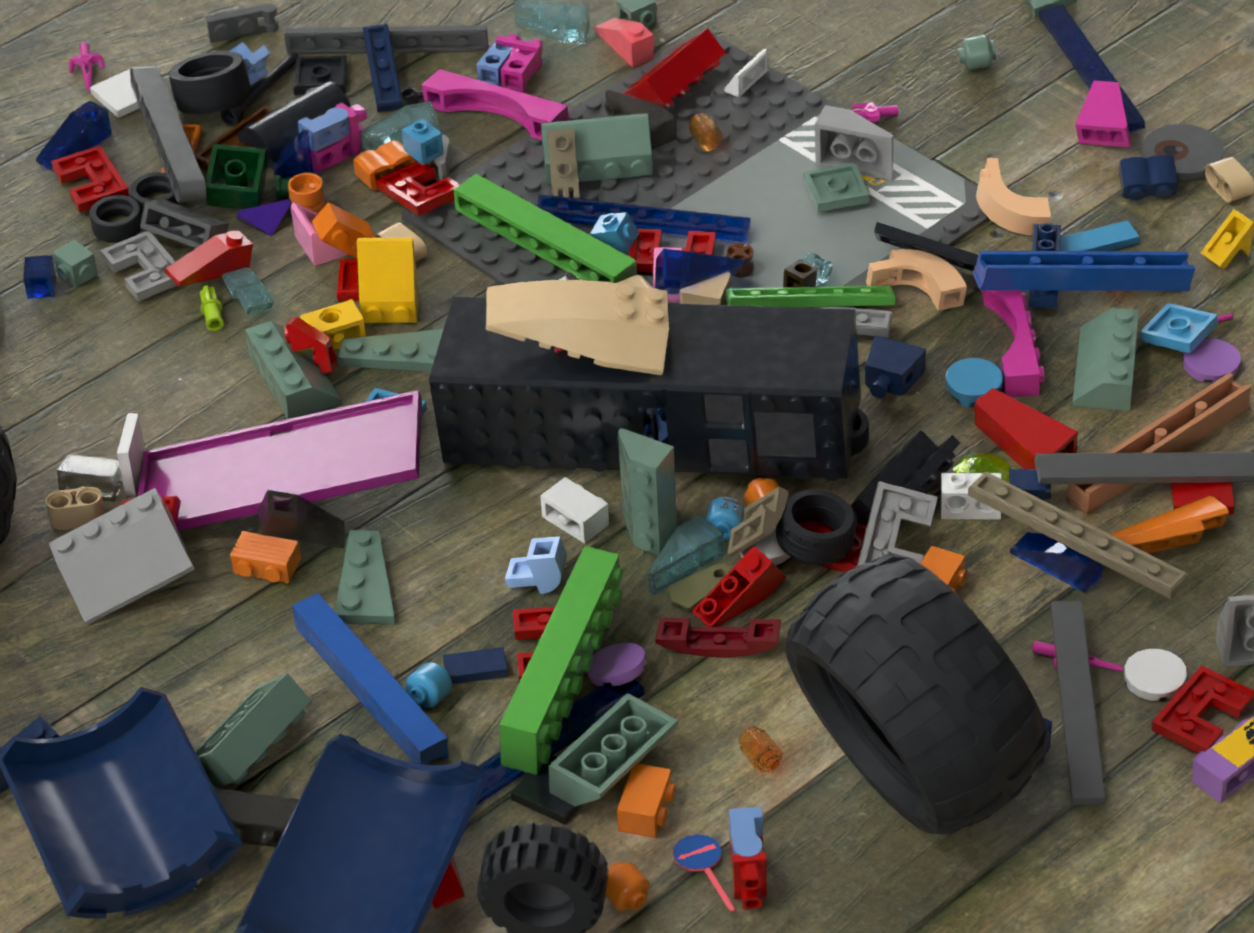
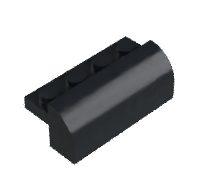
M327 82L320 87H313L307 90L306 95L300 98L289 100L283 108L268 112L265 115L266 117L260 121L247 124L245 126L246 129L240 131L237 135L240 143L255 146V148L266 149L268 167L278 168L301 154L300 142L302 141L299 138L298 120L305 117L310 120L324 115L329 109L336 108V105L340 103L345 104L348 108L351 105L338 86L332 82Z
M922 430L905 443L850 504L856 514L857 523L864 526L868 525L879 481L927 494L941 479V473H946L954 464L952 460L956 455L953 451L960 442L951 435L937 446Z

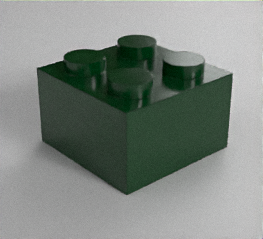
M213 144L205 181L207 206L235 209L261 206L268 171L266 149Z

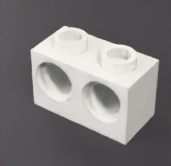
M941 473V519L1001 520L1000 511L968 496V487L983 473ZM990 473L1001 479V473Z

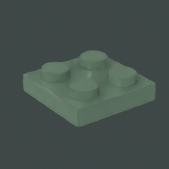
M855 163L803 172L804 183L817 212L870 203V194Z

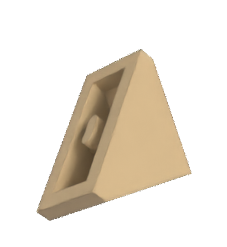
M728 271L680 289V304L724 305L726 290L732 289L731 274Z

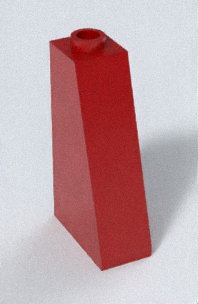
M994 388L976 400L974 404V424L1023 469H1036L1034 462L1036 454L1077 453L1078 431Z

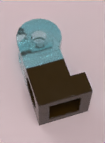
M815 253L807 254L784 269L783 288L815 287L820 283L826 282L833 271L832 261L825 260Z

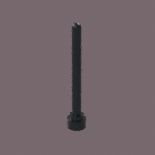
M291 53L250 91L246 100L236 106L222 110L220 116L223 122L229 126H236L243 119L244 110L296 64V57H299V55Z

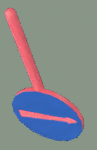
M698 834L679 840L673 850L675 862L681 868L688 871H704L728 910L734 912L735 907L710 869L720 861L722 854L720 844L714 838Z

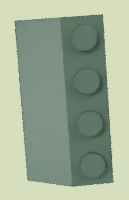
M648 114L541 123L544 170L547 185H551L547 130L574 128L578 182L653 175Z
M1109 308L1080 327L1072 406L1130 411L1139 310Z
M269 321L245 329L248 354L287 419L309 415L342 404L341 398L326 374H321L319 366L315 365L311 350L308 348L292 351L291 344H288L285 339L284 326Z
M620 428L618 440L623 520L635 547L660 556L677 535L674 447Z
M288 673L257 686L197 748L195 752L212 784L220 788L230 783L234 785L239 784L249 774L247 771L248 767L251 764L256 765L266 757L268 752L265 749L270 744L278 743L287 734L284 729L289 724H295L305 715L303 709L311 700Z
M627 693L549 765V792L574 807L600 799L678 725V720Z

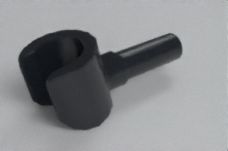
M406 87L401 91L403 100L407 101V104L411 107L416 106L419 103V99L424 97L423 91L416 92L414 87Z

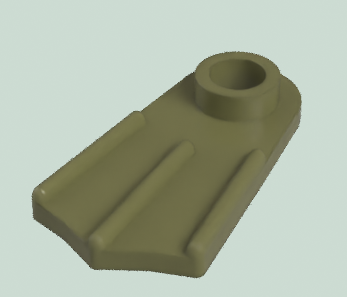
M715 564L667 586L671 604L690 612L732 568L726 564Z

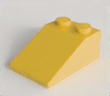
M357 238L359 303L364 323H417L420 300L413 238Z

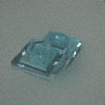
M248 267L222 275L233 299L239 298L247 315L272 308L274 300L257 275Z

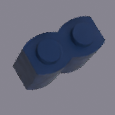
M1156 155L1148 158L1129 157L1120 160L1119 177L1123 198L1141 200L1149 195L1158 198H1168L1176 194L1178 180L1174 156Z

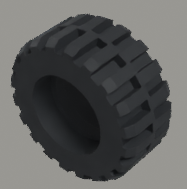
M535 822L525 823L522 827L514 825L509 827L506 832L502 831L496 835L485 848L477 886L478 901L487 917H492L493 923L499 928L505 927L508 933H585L587 929H591L598 922V918L601 917L609 875L608 863L593 841L589 843L585 835L580 832L577 834L573 833L569 827L562 825L559 828L553 826V823L543 822V825H535Z

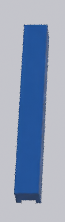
M980 251L975 270L972 273L979 290L1190 291L1195 267L1188 264L1187 252Z
M318 593L292 605L295 628L412 761L427 765L439 757L443 761L449 758L447 737Z

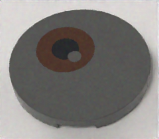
M1173 124L1160 127L1152 131L1145 138L1142 157L1172 155L1175 160L1177 180L1192 181L1205 178V166L1223 159V145L1216 135L1204 128L1188 124Z

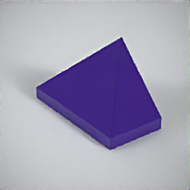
M288 199L238 210L236 218L272 236L290 207L291 202Z

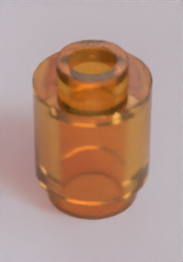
M700 113L690 120V133L702 150L710 151L721 144L723 135L711 116Z
M750 727L740 735V750L758 772L773 771L779 766L783 756L782 750L765 730L758 727Z

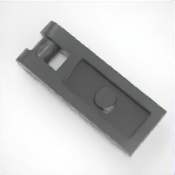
M269 3L206 16L210 42L263 31L268 33L276 32L279 29L278 20L275 19L277 15L276 6Z

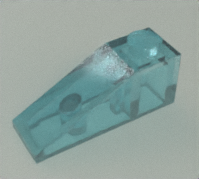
M514 0L516 24L560 42L585 43L590 27L589 5Z
M431 101L404 106L361 130L362 152L377 150L381 145L389 141H399L403 145L402 129L421 119H424L439 131L438 118Z
M701 514L678 526L648 570L649 593L655 595L667 588V586L674 584L722 556L723 533Z

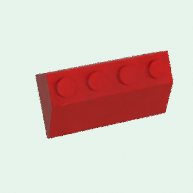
M709 28L678 46L618 97L621 101L648 113H652L659 108L661 111H664L674 103L673 97L679 98L690 90L688 87L690 83L695 85L705 77L703 73L705 70L710 72L721 64L719 59L726 52Z

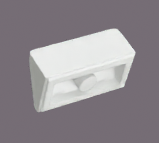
M763 49L743 67L725 87L724 91L740 97L768 71L767 50Z

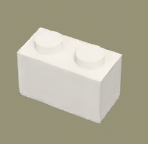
M566 477L540 495L542 517L584 544L609 525L608 503Z

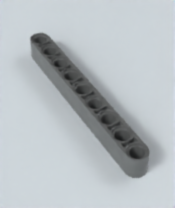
M158 67L130 68L132 90L177 202L206 200L204 177Z

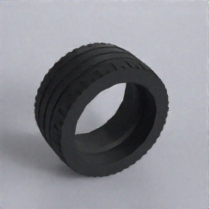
M215 51L192 56L177 63L169 71L174 101L178 110L186 114L219 112L240 104L250 94V82L246 65L242 56L236 52Z

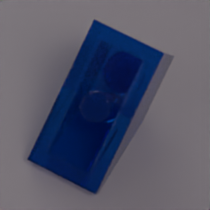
M303 130L280 151L279 161L274 163V178H276V175H281L282 178H291L301 173L314 174L309 130Z

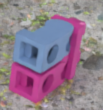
M509 34L507 37L498 36L496 44L494 43L477 63L478 80L525 93L527 82L542 66V41L538 39H532L530 42L522 41L518 35Z
M340 103L336 105V108L329 109L324 115L310 120L305 117L298 120L299 138L302 141L300 142L302 162L315 173H319L343 161L351 154H359L360 144L369 140L366 128L361 124L358 125V123L367 119L366 110L359 104L348 108L345 104Z

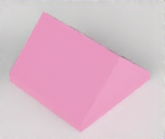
M293 202L291 212L294 234L314 266L348 255L320 240L312 223V220L318 213Z

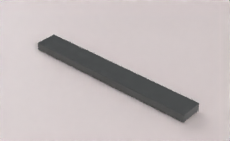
M487 25L389 27L393 52L488 51L489 48ZM363 27L285 28L284 36L287 54L367 53Z
M1254 452L1036 454L1034 459L1039 484L1254 482Z
M1082 600L1051 601L1050 611L1072 805L1105 804Z

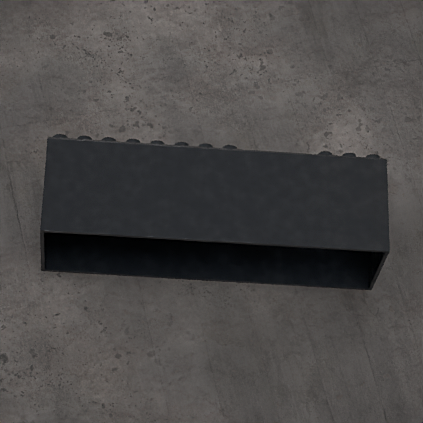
M453 297L429 376L443 463H449L453 466H459L463 463L478 464L481 467L506 465L509 468L534 466L537 469L563 467L570 471L576 468H589L597 472L604 471L605 469L620 470L618 440L620 428L659 440L660 423L658 408L665 409L666 416L662 418V421L667 423L669 440L665 444L674 447L675 472L763 475L771 479L778 478L779 476L795 477L800 480H805L809 477L825 478L828 481L848 479L861 400L855 309L668 303L669 332L662 375L603 367L593 364L594 359L581 355L577 359L568 356L567 350L555 353L554 349L556 347L551 346L550 350L539 347V341L526 338L523 342L486 330V298ZM651 424L652 430L647 431L648 426Z

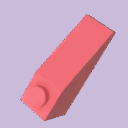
M614 18L594 26V31L632 68L654 59V36L641 22Z

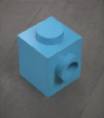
M424 119L402 129L404 151L420 164L424 165L444 154L442 133Z
M627 212L610 213L599 217L590 235L610 245L612 248L624 252L630 250L639 231Z

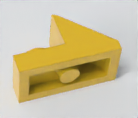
M1233 209L1200 253L1206 259L1225 270L1239 250L1249 255L1254 235V222Z

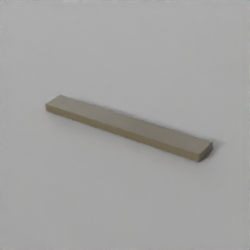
M986 471L968 487V496L1169 599L1188 582L1187 573Z

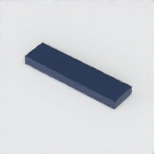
M388 24L363 27L377 112L403 109Z

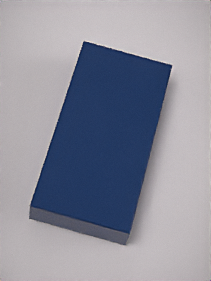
M504 647L443 655L444 668L448 671L452 684L508 677Z

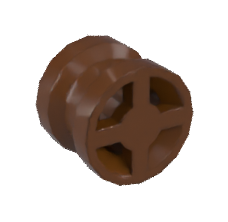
M734 243L727 248V272L729 271L735 277L750 275L754 270L752 260L753 248L746 243Z

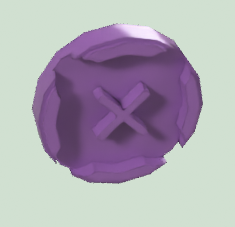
M1204 339L1191 353L1184 352L1183 366L1187 374L1201 382H1204V379L1212 380L1211 383H1214L1228 373L1233 374L1235 377L1241 365L1238 350L1228 342L1218 339Z
M614 644L593 654L592 666L587 675L591 683L603 687V683L611 682V686H620L640 676L644 671L643 666L647 665L648 660L643 647L637 644Z

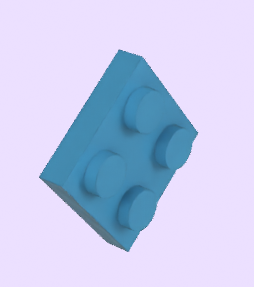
M1167 303L1140 331V341L1151 343L1155 346L1175 349L1180 352L1191 353L1218 325V315Z

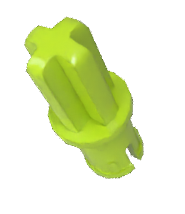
M205 285L203 290L200 291L202 302L200 310L205 316L207 329L213 332L219 331L224 326L221 316L222 303L217 298L215 288Z

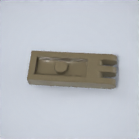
M574 128L547 130L553 203H559L558 192H563L564 202H569L568 191H574V201H580Z

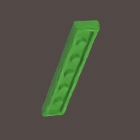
M890 285L727 289L725 297L727 304L734 306L831 307L896 304V295Z

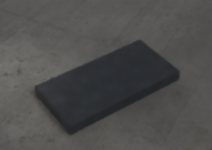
M880 222L876 223L874 233L878 241L902 249L924 251L942 258L951 265L972 272L975 270L978 259L977 254Z

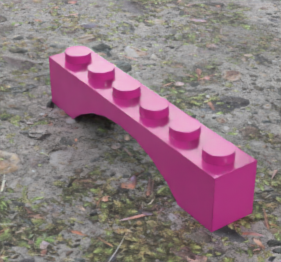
M439 69L422 84L426 107L443 112L477 110L501 114L520 123L530 136L535 139L542 140L541 123L569 121L567 105Z
M981 290L984 306L994 311L1005 321L1014 337L1011 347L1004 354L1001 361L1004 394L1010 397L1039 395L1040 383H1044L1045 380L1043 366H1038L1040 364V352L1038 347L1034 348L1036 343L1034 329H1029L1031 327L1030 311H1025L1027 308L1026 293H1021L1022 290Z

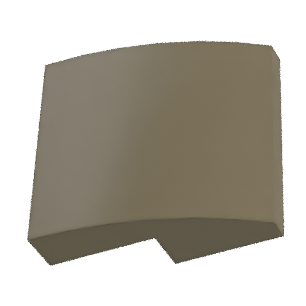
M778 487L744 508L743 522L731 529L728 556L734 557L773 531L782 517L789 491Z

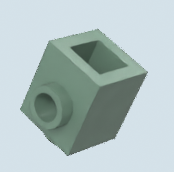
M655 0L616 1L618 19L641 22L645 27L656 23L657 4Z
M75 239L53 251L56 272L61 279L67 280L73 286L77 287L98 275L94 254Z

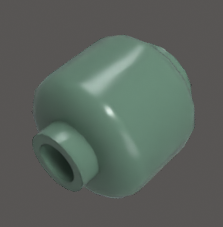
M986 35L964 38L962 48H958L960 64L965 63L966 68L970 71L989 68L993 60H996L993 39L989 40Z

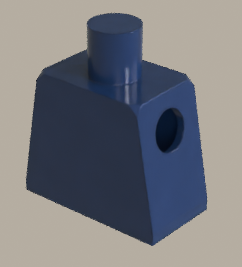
M875 336L865 366V385L870 387V393L877 398H883L887 392L899 396L904 395L926 370V349Z

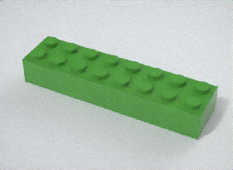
M584 546L501 720V766L537 775L542 763H548L551 755V744L553 740L557 741L559 739L563 718H568L573 703L572 698L574 694L578 695L581 691L582 676L584 672H589L591 669L593 652L601 647L604 628H609L611 625L614 606L618 607L621 603L623 589L619 588L623 576V568L619 567V554Z

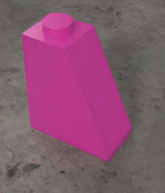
M1093 81L1075 123L1080 144L1117 147L1131 146L1119 82Z

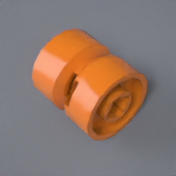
M301 173L289 180L288 191L291 205L295 202L316 213L323 209L325 199L323 197L324 189L321 177L313 173Z

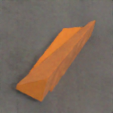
M1208 496L1110 535L1148 554L1199 543L1204 530L1224 525L1229 511L1215 497ZM1086 556L1089 566L1101 564Z

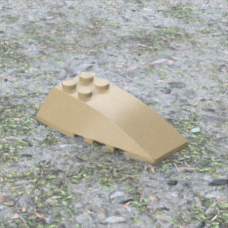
M544 280L487 287L486 330L523 342L526 338L539 341V347L549 350L551 346L567 350L568 356L577 359L581 355L594 359L593 364L603 367L662 375L669 332L667 291L628 284L587 280Z

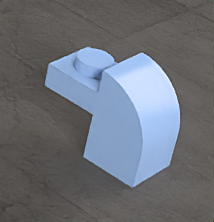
M242 42L230 50V52H236L242 56L246 65L250 86L270 73L265 68L267 65L265 61L270 55V51L265 46L252 53Z
M561 537L534 538L531 540L527 557L511 558L505 577L508 588L537 586L540 594L554 590L561 581L567 558L566 549Z

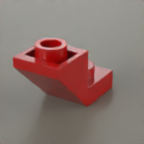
M299 317L291 318L284 328L286 342L291 344L292 351L314 347L313 360L315 365L319 366L321 374L332 372L337 367L338 362L331 338Z

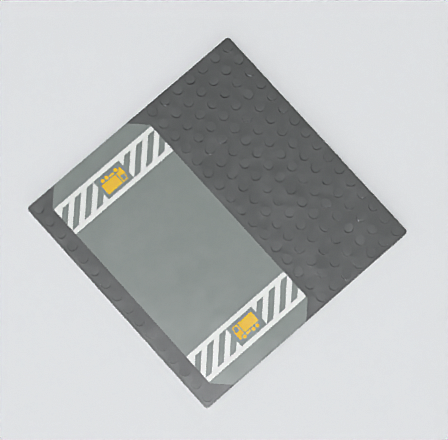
M704 30L697 32L568 111L569 121L648 114L653 175L578 182L580 201H574V191H568L569 202H564L563 192H558L559 203H553L552 185L546 184L542 140L532 138L529 134L453 180L458 184H462L473 175L478 174L587 234L591 233L601 215L625 212L628 213L638 229L662 230L660 247L685 248L689 231L716 232V244L710 276L681 274L682 288L727 272L726 263L728 260L726 258V250L734 243H746L753 248L752 260L754 270L745 277L731 275L732 289L783 288L784 269L796 261L809 263L817 269L815 287L867 286L866 278L869 263L888 260L891 250L902 249L876 239L874 229L877 222L952 246L990 220L978 205L976 199L977 186L894 138L892 181L861 175L870 194V203L817 212L804 183L803 172L822 168L815 166V123L824 106L841 107L768 66V71L740 97L725 92V87L733 77L754 57L713 34L726 52L719 59L721 64L710 72L705 70L703 72L705 77L695 85L690 83L688 85L690 90L681 97H673L674 103L666 110L661 111L659 108L652 113H648L619 99L618 96L678 46ZM455 199L452 203L443 204L432 209L428 214L418 216L409 209L401 213L404 221L500 285L544 280H581L456 211ZM630 250L622 253L629 256ZM637 272V275H642L653 287V273ZM834 306V307H846V308H857V309H860V308L863 307V306Z

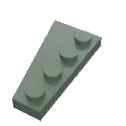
M443 329L343 339L337 357L338 366L431 372Z
M349 530L335 613L345 624L395 625L379 531Z

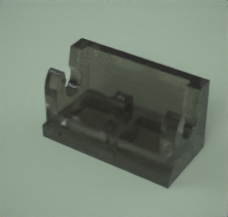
M68 454L57 469L59 491L95 487L101 491L103 501L115 502L116 496L123 486L122 480L118 479L121 473L119 461Z

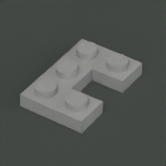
M150 231L100 250L103 261L113 272L123 270L136 263H139L144 269L140 273L125 278L126 288L138 302L177 286L165 273V269L176 261Z
M879 481L857 567L870 563L884 555L907 557L921 563L923 555L894 547L900 522L904 520L930 527L938 497Z

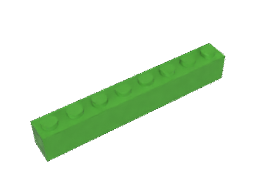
M478 174L473 175L454 189L456 211L581 280L618 283L637 275L636 260L623 254L610 245L601 242L590 234L577 229Z

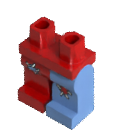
M762 807L729 809V840L734 899L742 900L743 909L761 908L762 897H767L766 852H763Z

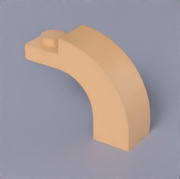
M987 158L985 169L980 171L976 199L983 213L1000 227L1028 236H1033L1034 224H1050L1051 214L1048 198L1024 197L1010 191L1002 181L998 158Z
M897 249L890 251L888 260L869 263L867 286H915L930 296L937 311L963 306L967 289L966 283L951 264L936 255L919 250Z

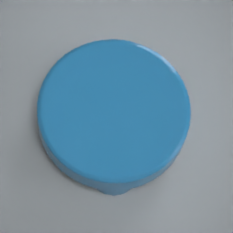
M966 358L953 363L948 368L945 385L948 392L953 397L959 399L958 402L961 406L972 407L980 396H984L992 388L1002 392L1003 374L1001 369L991 361L981 358Z

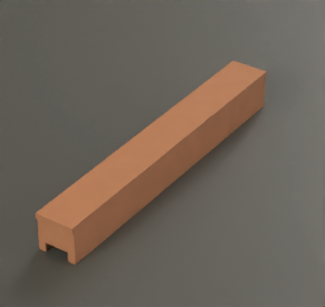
M1228 373L1107 453L1183 452L1250 408L1251 386L1246 384L1242 387L1233 381L1234 375ZM1135 483L1068 484L1066 501L1088 515Z

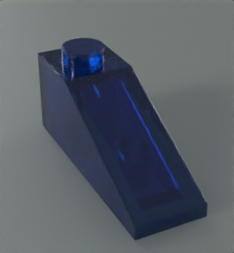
M90 100L72 111L36 157L37 163L54 172L51 161L91 149L111 136L112 131L108 110Z
M663 248L656 258L655 288L667 291V294H678L682 288L728 271L731 276L736 275L743 266L744 260Z
M1027 532L1010 548V554L1082 592H1085L1102 576L1101 563L1041 533Z

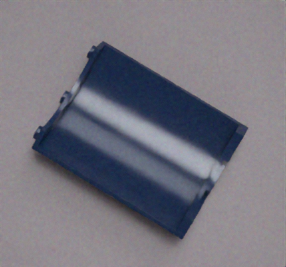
M140 687L124 706L94 726L70 735L49 739H26L13 736L0 755V768L67 916L102 919L107 918L108 913L123 911L124 915L128 916L162 906L197 888V881L210 871L216 874L243 846L171 703L164 693Z
M339 734L327 742L234 933H418L489 777L481 773L480 769L470 762L459 761L454 764L440 766L422 765L416 761L406 762L380 754L360 745L356 739L347 735Z

